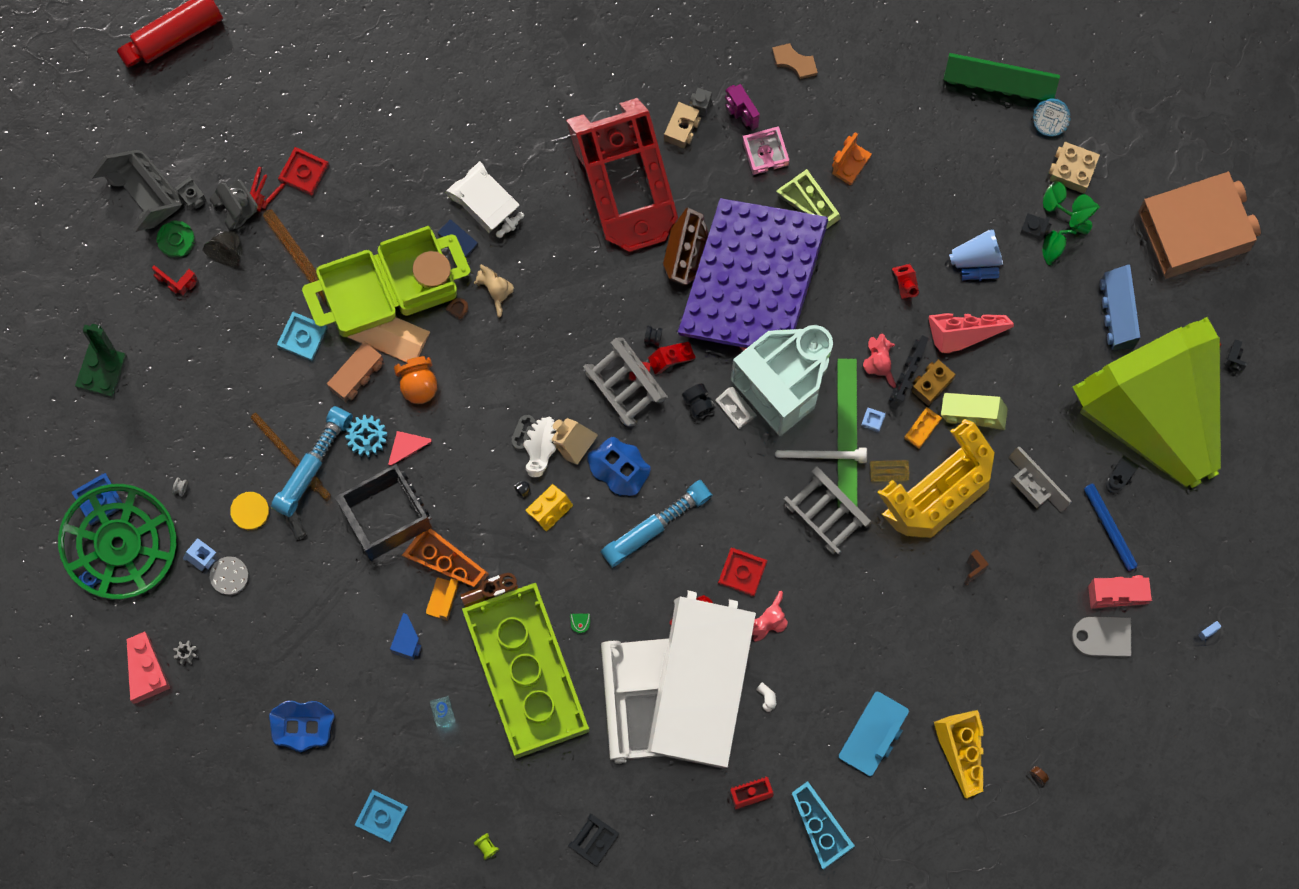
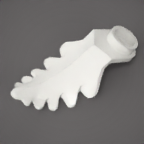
M551 417L537 420V424H532L535 431L529 430L527 432L531 440L524 442V447L530 456V460L526 465V471L531 477L543 475L548 466L549 457L556 450V445L551 443L554 436L551 433L555 431L553 429L554 419Z

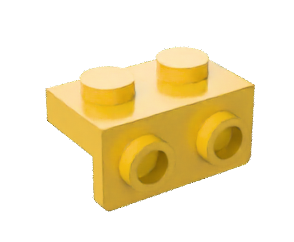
M552 484L525 511L545 531H548L569 511L573 504L565 493Z

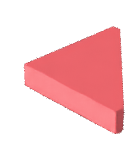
M397 431L388 465L393 466L402 459L411 456L419 449L431 444L432 439Z

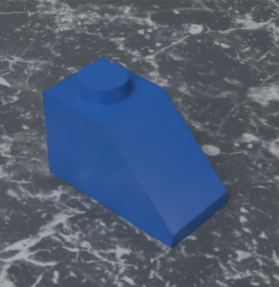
M403 613L390 651L396 655L414 660L415 655H419L422 645L419 644V638L408 615Z

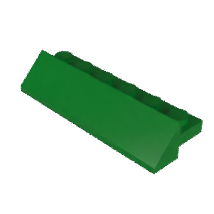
M949 53L943 80L950 84L960 83L965 84L969 88L980 87L989 92L995 90L1005 95L1014 94L1024 99L1034 98L1044 102L1047 99H1055L1060 75Z

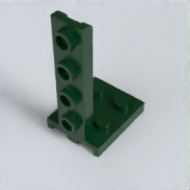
M91 324V326L84 325L83 333L90 344L88 345L75 387L113 398L127 355L126 353L116 351L101 326Z

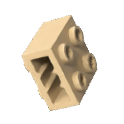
M1064 142L1063 147H1058L1056 152L1057 163H1052L1049 174L1052 175L1050 181H1059L1065 187L1085 194L1100 154Z

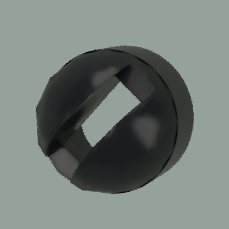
M525 481L519 482L514 486L516 492L522 498L526 497L531 489L529 483Z

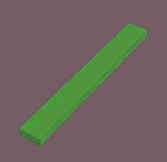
M837 359V451H855L857 449V359ZM837 459L838 488L857 506V461L855 459ZM838 499V508L840 507L839 505L842 503L839 499Z

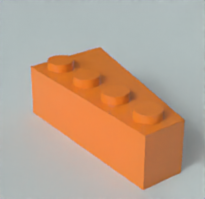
M432 529L416 536L402 554V556L473 588L480 587L489 575L488 572Z

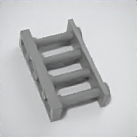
M615 338L611 342L614 348L609 355L596 366L585 364L583 367L586 370L587 377L592 381L594 380L618 412L621 422L627 426H635L638 424L633 418L650 402H663L668 396L625 339ZM618 356L622 357L625 361L624 366L605 381L600 372ZM629 371H633L636 375V380L617 396L611 387ZM640 386H644L648 391L647 396L628 411L622 402Z
M816 467L811 471L815 475L813 480L792 501L787 496L784 498L787 501L785 506L792 513L795 510L827 542L825 547L832 554L837 552L840 555L842 552L837 547L859 526L861 527L864 524L867 528L872 522ZM824 484L828 488L827 493L804 514L797 506L818 485ZM837 497L842 502L839 505L840 507L818 528L811 519L832 498L835 499ZM851 511L855 515L854 521L831 541L824 533L845 512Z

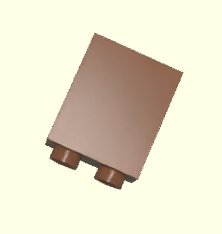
M1230 172L1144 199L1138 212L1165 279L1249 252L1257 240L1256 237L1260 236L1261 230L1257 218L1253 214L1247 216L1242 204L1247 201L1245 188L1241 181L1233 182Z

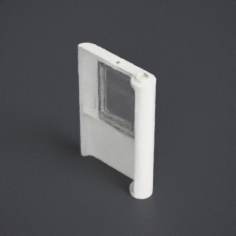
M669 639L625 643L606 641L601 643L610 760H614L615 764L626 763L628 759L662 757L661 755L647 753L663 660Z

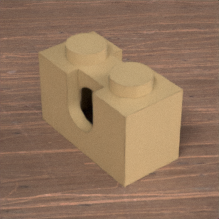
M678 102L664 133V141L685 149L686 144H690L694 134L691 133L693 128H697L701 121L699 110ZM685 124L688 125V128L683 129L679 125Z

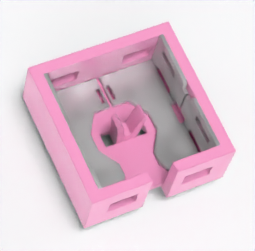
M779 126L743 136V146L753 175L767 172L769 167L777 169L789 165V157Z

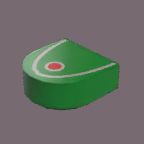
M590 613L570 614L572 630L577 634L587 632L590 628Z

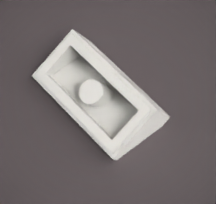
M734 387L726 389L715 400L738 429H741L757 416Z

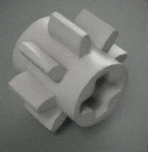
M187 641L186 644L179 642L180 646L173 648L177 652L174 659H181V665L185 662L192 664L191 660L198 657L193 652L197 650V647H190V641ZM186 650H188L189 655L185 654V656H183L181 654L182 651L185 652Z

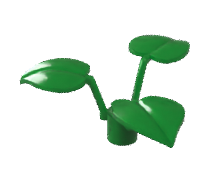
M1053 181L1046 190L1043 206L1050 212L1058 207L1071 216L1069 225L1072 230H1061L1059 233L1051 231L1044 239L1042 253L1046 263L1050 266L1065 249L1066 238L1063 234L1072 233L1076 235L1077 232L1085 235L1088 234L1092 229V222L1088 219L1100 208L1090 196L1082 194L1074 201L1072 205L1073 212L1068 211L1060 204L1066 199L1067 192L1065 186L1059 181Z

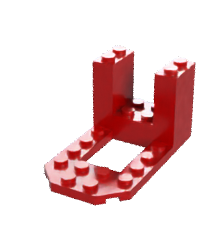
M638 98L619 103L622 111L621 114L590 123L584 114L566 120L575 154L586 169L605 239L629 252L665 241L672 225L678 219L650 113ZM640 152L654 204L619 215L604 163Z

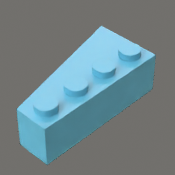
M808 781L792 792L820 865L824 870L852 850L855 845Z

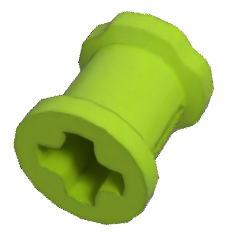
M488 833L474 842V845L478 846L483 853L484 860L492 857L499 851V848L495 847L489 839Z

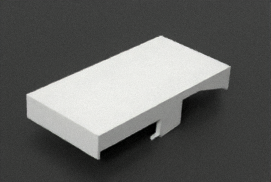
M687 590V598L680 596L674 600L675 607L668 647L663 660L647 753L727 768L756 613L737 609L738 601L729 599L728 607L696 600V592Z

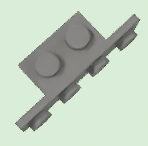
M1017 447L1009 458L1021 471L1011 479L1012 483L1036 508L1049 499L1060 512H1063L1072 501L1021 447Z

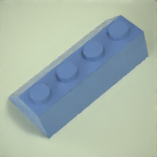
M1125 265L1105 272L1102 279H1100V289L1104 291L1102 306L1106 308L1107 315H1105V326L1109 327L1107 342L1108 345H1111L1112 350L1135 348L1140 339L1130 265Z

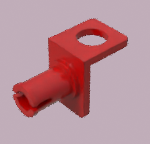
M906 264L892 268L893 273L897 277L900 297L902 299L916 297L919 294L916 272L912 266Z

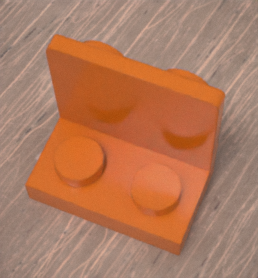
M854 133L852 137H847L843 144V150L835 154L832 164V174L849 185L853 184L872 155L856 144L857 133Z

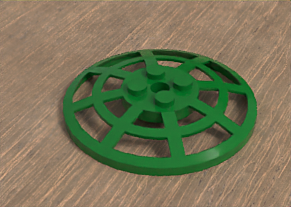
M109 484L86 492L70 506L60 525L58 549L66 572L79 587L100 598L112 600L128 599L149 591L164 578L174 559L176 532L170 514L155 496L132 485ZM110 491L128 492L125 503H110L102 506L96 495ZM136 494L150 501L160 511L161 515L151 520L145 512L133 506ZM89 499L94 510L85 517L79 528L69 525V520L74 512ZM123 509L121 519L110 521L104 511ZM130 513L137 514L146 523L136 529L135 526L128 522ZM95 516H98L102 525L97 532L85 530L89 522ZM164 521L167 523L170 534L169 552L158 550V534L155 527ZM149 530L153 540L152 548L141 546L140 535ZM65 532L77 535L76 549L79 559L68 563L64 549ZM82 538L94 541V552L84 556ZM113 539H122L123 545L120 548L113 547ZM138 553L150 556L145 565L137 571L132 561L137 557ZM100 558V560L107 564L104 575L96 571L89 563ZM155 558L167 560L159 575L146 585L141 575L151 567ZM125 565L130 573L129 576L111 577L115 566ZM84 566L91 575L102 580L99 591L83 583L73 570ZM134 580L139 590L125 594L106 593L109 583H124Z

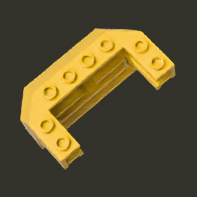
M964 419L957 428L950 431L961 448L909 492H906L902 484L897 485L893 480L882 491L879 490L877 492L888 507L882 515L896 531L906 536L932 538L989 489L995 452L974 422Z

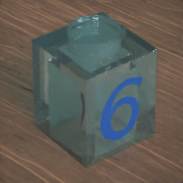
M449 696L430 701L436 726H441V728L452 726V722H455V717Z

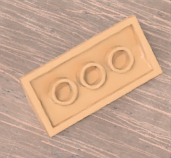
M395 317L391 322L348 336V338L359 343L365 341L373 349L407 363L408 359L419 357L430 332Z

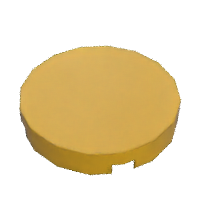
M245 492L233 500L231 517L239 528L256 530L266 523L269 517V506L266 499L260 494Z

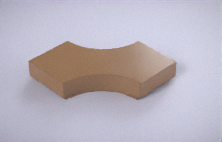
M790 43L772 47L777 67L792 69L799 79L818 75L813 56L798 54Z

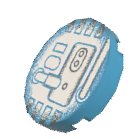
M1058 99L1042 101L1034 110V126L1044 135H1060L1070 124V111L1067 105Z

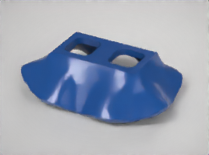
M610 437L597 449L588 453V462L592 474L597 479L606 482L610 490L615 494L636 495L651 471L650 465L643 460L636 446L622 443L616 437ZM610 451H615L620 456L614 464H610L605 459ZM625 463H629L634 467V471L629 476H625L620 472Z
M292 700L285 701L275 707L269 714L272 740L277 746H286L298 752H303L315 746H325L330 738L331 725L335 717L334 713L318 701H309L302 704ZM288 721H298L297 733H287ZM308 721L318 722L317 733L309 734L306 732Z

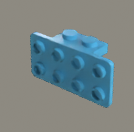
M875 692L842 748L839 759L864 774L872 776L884 756L888 757L893 749L890 746L893 739L898 740L903 731L900 727L909 713L908 708L880 692Z

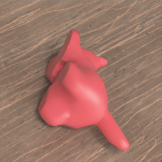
M880 334L877 340L871 337L868 342L871 356L864 360V370L868 374L886 376L888 383L893 388H896V383L891 373V360L889 356V349L894 347L895 344L887 340L884 334Z
M779 591L773 604L766 609L763 615L754 620L752 631L754 642L762 640L770 630L779 633L787 627L788 621L779 607L783 599L782 591Z

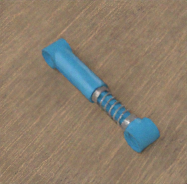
M336 406L331 408L326 418L328 424L325 426V431H322V435L319 436L320 439L316 441L317 443L314 444V448H311L312 452L304 455L283 490L275 495L271 509L287 517H291L294 514L299 499L322 465V456L326 455L325 451H328V446H331L330 443L334 442L335 435H338L340 431H346V428L350 426L353 418L351 413Z
M702 480L692 484L686 490L687 493L681 497V500L677 499L676 503L673 502V505H669L668 509L665 508L664 512L661 511L660 515L657 514L655 516L653 514L618 540L606 545L600 553L613 568L620 564L629 554L665 530L664 527L668 525L669 521L672 522L671 520L676 519V516H680L682 512L685 513L684 511L686 509L689 510V507L692 508L694 505L699 507L707 502L713 495Z

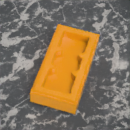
M926 407L904 439L920 449L942 420V417Z

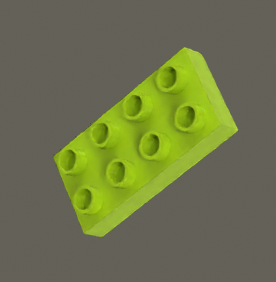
M536 583L462 609L515 759L589 732L588 724Z

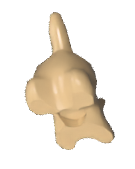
M481 264V270L477 272L474 284L478 286L482 284L488 288L491 297L494 299L497 316L501 317V302L509 294L513 293V284L502 277H498L497 273Z

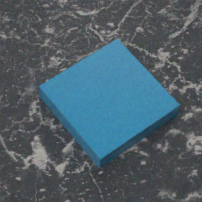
M372 790L355 826L391 843L408 806Z

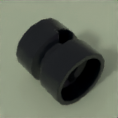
M703 383L697 384L682 393L685 403L690 405L689 410L694 419L701 418L716 408L712 399L707 397L708 391Z

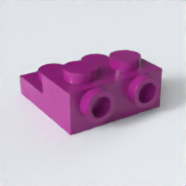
M742 85L728 87L725 90L727 93L725 96L727 105L725 107L730 115L733 114L736 119L741 117L745 126H749L751 130L758 128L760 113Z

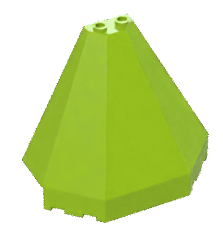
M1208 317L1169 332L1103 367L1102 370L1093 373L1084 381L1073 386L1083 406L1080 412L1082 415L1184 487L1191 486V488H1194L1202 483L1201 479L1205 477L1211 479L1219 475L1218 471L1221 469L1220 337H1218Z

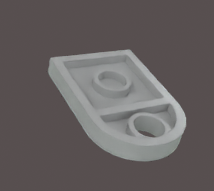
M1083 618L1073 628V645L1078 652L1086 656L1131 657V618ZM1080 631L1085 632L1087 640L1079 641L1077 633Z

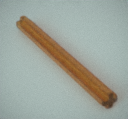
M272 209L267 210L263 217L310 282L318 281L316 270L274 211ZM318 292L323 300L326 301L323 292Z

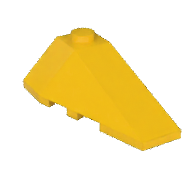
M978 710L952 715L934 722L939 742L964 797L968 798L983 792V767L981 766L983 726Z

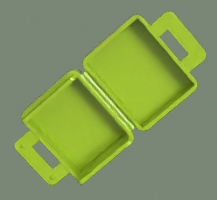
M426 226L381 242L377 250L378 254L373 255L369 250H364L319 266L316 270L318 281L306 284L302 288L315 324L317 326H324L335 322L339 334L342 337H348L393 321L396 317L395 307L397 306L400 312L407 316L455 299L457 287L454 280L467 276L470 273V267L457 237L451 234L436 239L430 226ZM449 247L457 268L451 269L447 282L433 288H425L418 284L413 275V263L416 258L422 253L429 251L442 254L441 249ZM320 291L323 292L330 312L325 314L316 296V293Z

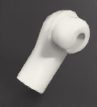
M762 682L756 690L764 696L765 703L762 705L763 709L770 712L776 707V695Z

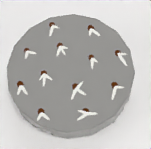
M224 557L214 563L209 577L211 585L217 592L231 596L238 594L246 587L249 573L241 560L236 557Z

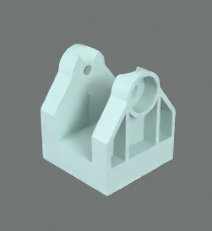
M818 325L807 326L804 329L768 331L733 359L731 381L779 436H782L815 409L821 379L827 371L829 356L833 347L832 336L828 330Z

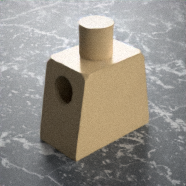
M568 418L564 422L557 420L553 424V429L556 433L552 437V442L565 460L578 465L598 435L580 423Z

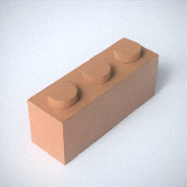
M364 341L327 383L328 388L345 403L349 399L352 400L357 395L359 387L366 385L370 380V375L382 367V355Z

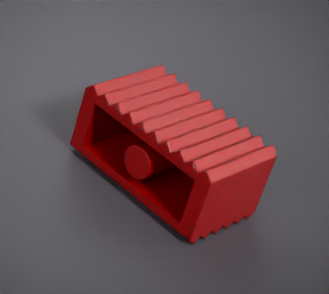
M766 776L761 778V780L750 781L746 785L735 786V788L730 790L735 809L772 798L774 795L769 779Z

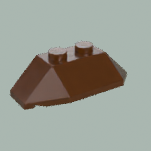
M690 208L684 210L671 228L663 262L669 279L683 285H687L695 279L709 235L704 222V215Z

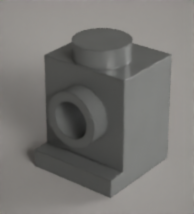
M697 88L696 94L692 93L690 107L698 109L699 115L706 117L711 103L712 92Z
M191 177L175 187L177 193L190 210L201 207L206 200L204 194Z

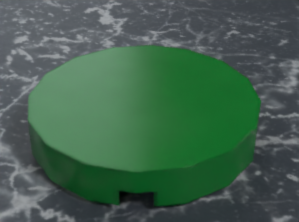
M175 220L164 224L160 228L156 240L163 254L171 258H180L190 253L194 247L195 237L188 224Z

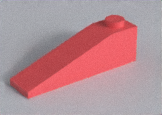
M949 313L929 315L934 344L941 353L962 350L1014 327V323L1006 315H982L981 318L973 317L971 314H964V317H953V314Z

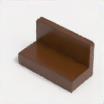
M977 549L970 554L967 563L974 571L967 576L964 583L968 585L986 571L989 565Z

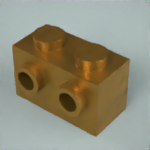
M939 359L935 364L931 362L925 369L926 373L922 377L919 375L912 383L914 385L912 392L928 406L954 380L956 375Z

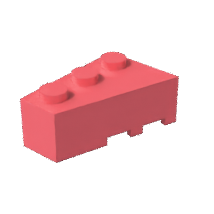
M142 632L128 638L130 701L136 704L170 689V686L148 634Z

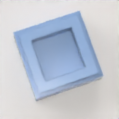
M867 408L861 427L879 433L885 413Z
M1216 621L1204 629L1198 636L1204 641L1221 628V625Z

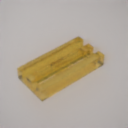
M909 460L870 461V481L909 480ZM874 466H905V468L874 469ZM882 473H905V475L875 476V474Z

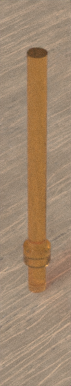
M254 413L250 418L297 468L301 461L257 413ZM313 477L309 486L313 490H317L325 500L330 498L331 494L323 487L321 480L318 477Z

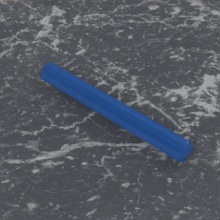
M1094 484L1086 486L1084 490L1128 571L1134 570L1138 565Z

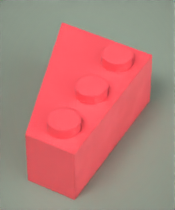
M1142 575L1132 576L1131 578H1094L1088 586L1091 609L1146 605L1152 601L1149 578H1143Z

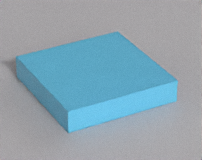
M292 312L277 343V347L313 361L328 327L327 325L317 326L314 320Z

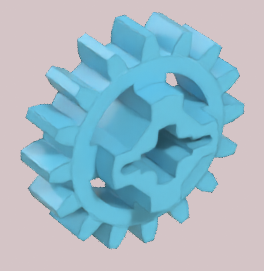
M363 415L362 420L356 417V423L350 422L352 428H346V432L350 434L345 436L346 440L349 441L347 443L348 447H353V453L359 451V456L361 457L363 453L370 457V452L377 455L376 450H383L381 444L387 443L386 439L383 438L388 436L387 432L383 431L385 430V425H380V419L374 421L372 415L369 419L366 418V415ZM369 425L374 426L375 428H377V430H376V429H374V430L371 429V428L369 427ZM365 433L369 434L368 439H364ZM355 442L362 443L364 447L357 445Z

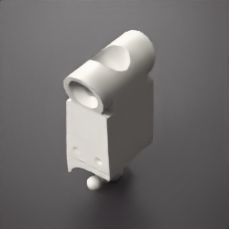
M480 161L468 171L465 178L458 180L445 191L449 198L461 204L488 233L503 222L502 229L496 232L498 238H501L503 234L509 233L511 230L514 231L518 221L524 218L522 212L517 213L515 217L508 218L520 205L488 175Z

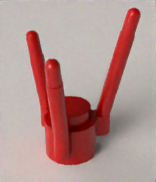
M260 166L257 169L250 191L251 196L258 205L257 211H260L261 208L266 209L268 203L285 186V183H282L264 201L265 196L260 194L267 179L266 174L263 176L255 192L261 172Z

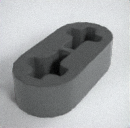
M523 415L519 419L514 431L512 446L517 451H524L525 447L523 443L518 446L515 440H519L521 435H524V442L531 440L527 432L529 430L535 431L532 426H528L527 430L523 431V422L530 420L531 425L536 424L535 419L531 415Z

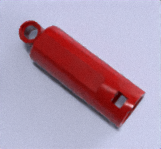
M189 0L130 35L132 42L121 46L117 53L127 68L135 65L142 59L145 63H149L223 20V17L214 0Z

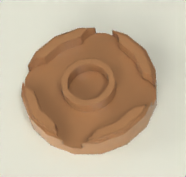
M424 252L413 263L414 279L425 288L441 286L450 277V263L439 252Z

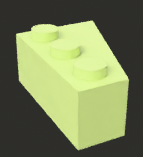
M807 169L776 191L781 199L798 211L828 217L826 229L841 219L836 208Z
M944 393L941 416L946 422L952 424L962 423L966 419L974 422L977 426L1005 430L1008 408L1001 397Z

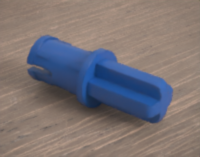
M998 267L961 269L962 274H969L962 275V281L976 279L981 281V279L999 278Z

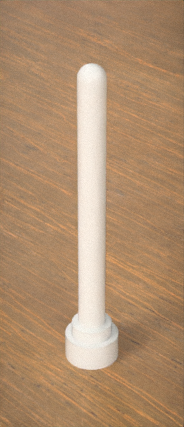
M859 448V450L855 449V451L777 450L775 456L777 458L855 459L859 463H867V448Z

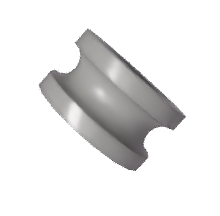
M178 477L174 482L172 494L178 493L182 497L187 488V480L181 481V478Z

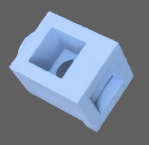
M197 538L186 551L183 560L189 561L200 571H203L204 568L209 569L215 562L213 557L216 552Z

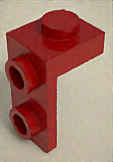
M155 265L152 267L153 276L161 283L165 281L168 284L167 287L175 294L178 292L183 296L188 289L191 290L197 283V277L190 269L176 283Z
M689 342L661 347L648 357L655 374L662 373L670 365L692 361L696 358Z

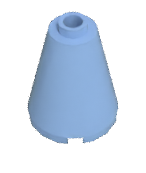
M994 229L988 230L952 249L953 254H949L952 265L956 264L957 268L1003 265Z

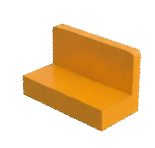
M439 577L436 579L426 610L427 615L448 621L459 587L458 580L451 578L449 581Z

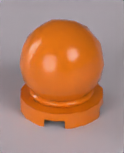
M425 356L408 359V364L403 366L397 364L394 366L395 375L402 377L400 380V391L406 400L413 404H423L435 396L437 379L434 373L428 370L432 367L430 357L425 359Z

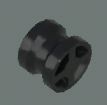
M648 325L644 344L652 343L659 347L663 328L654 329Z

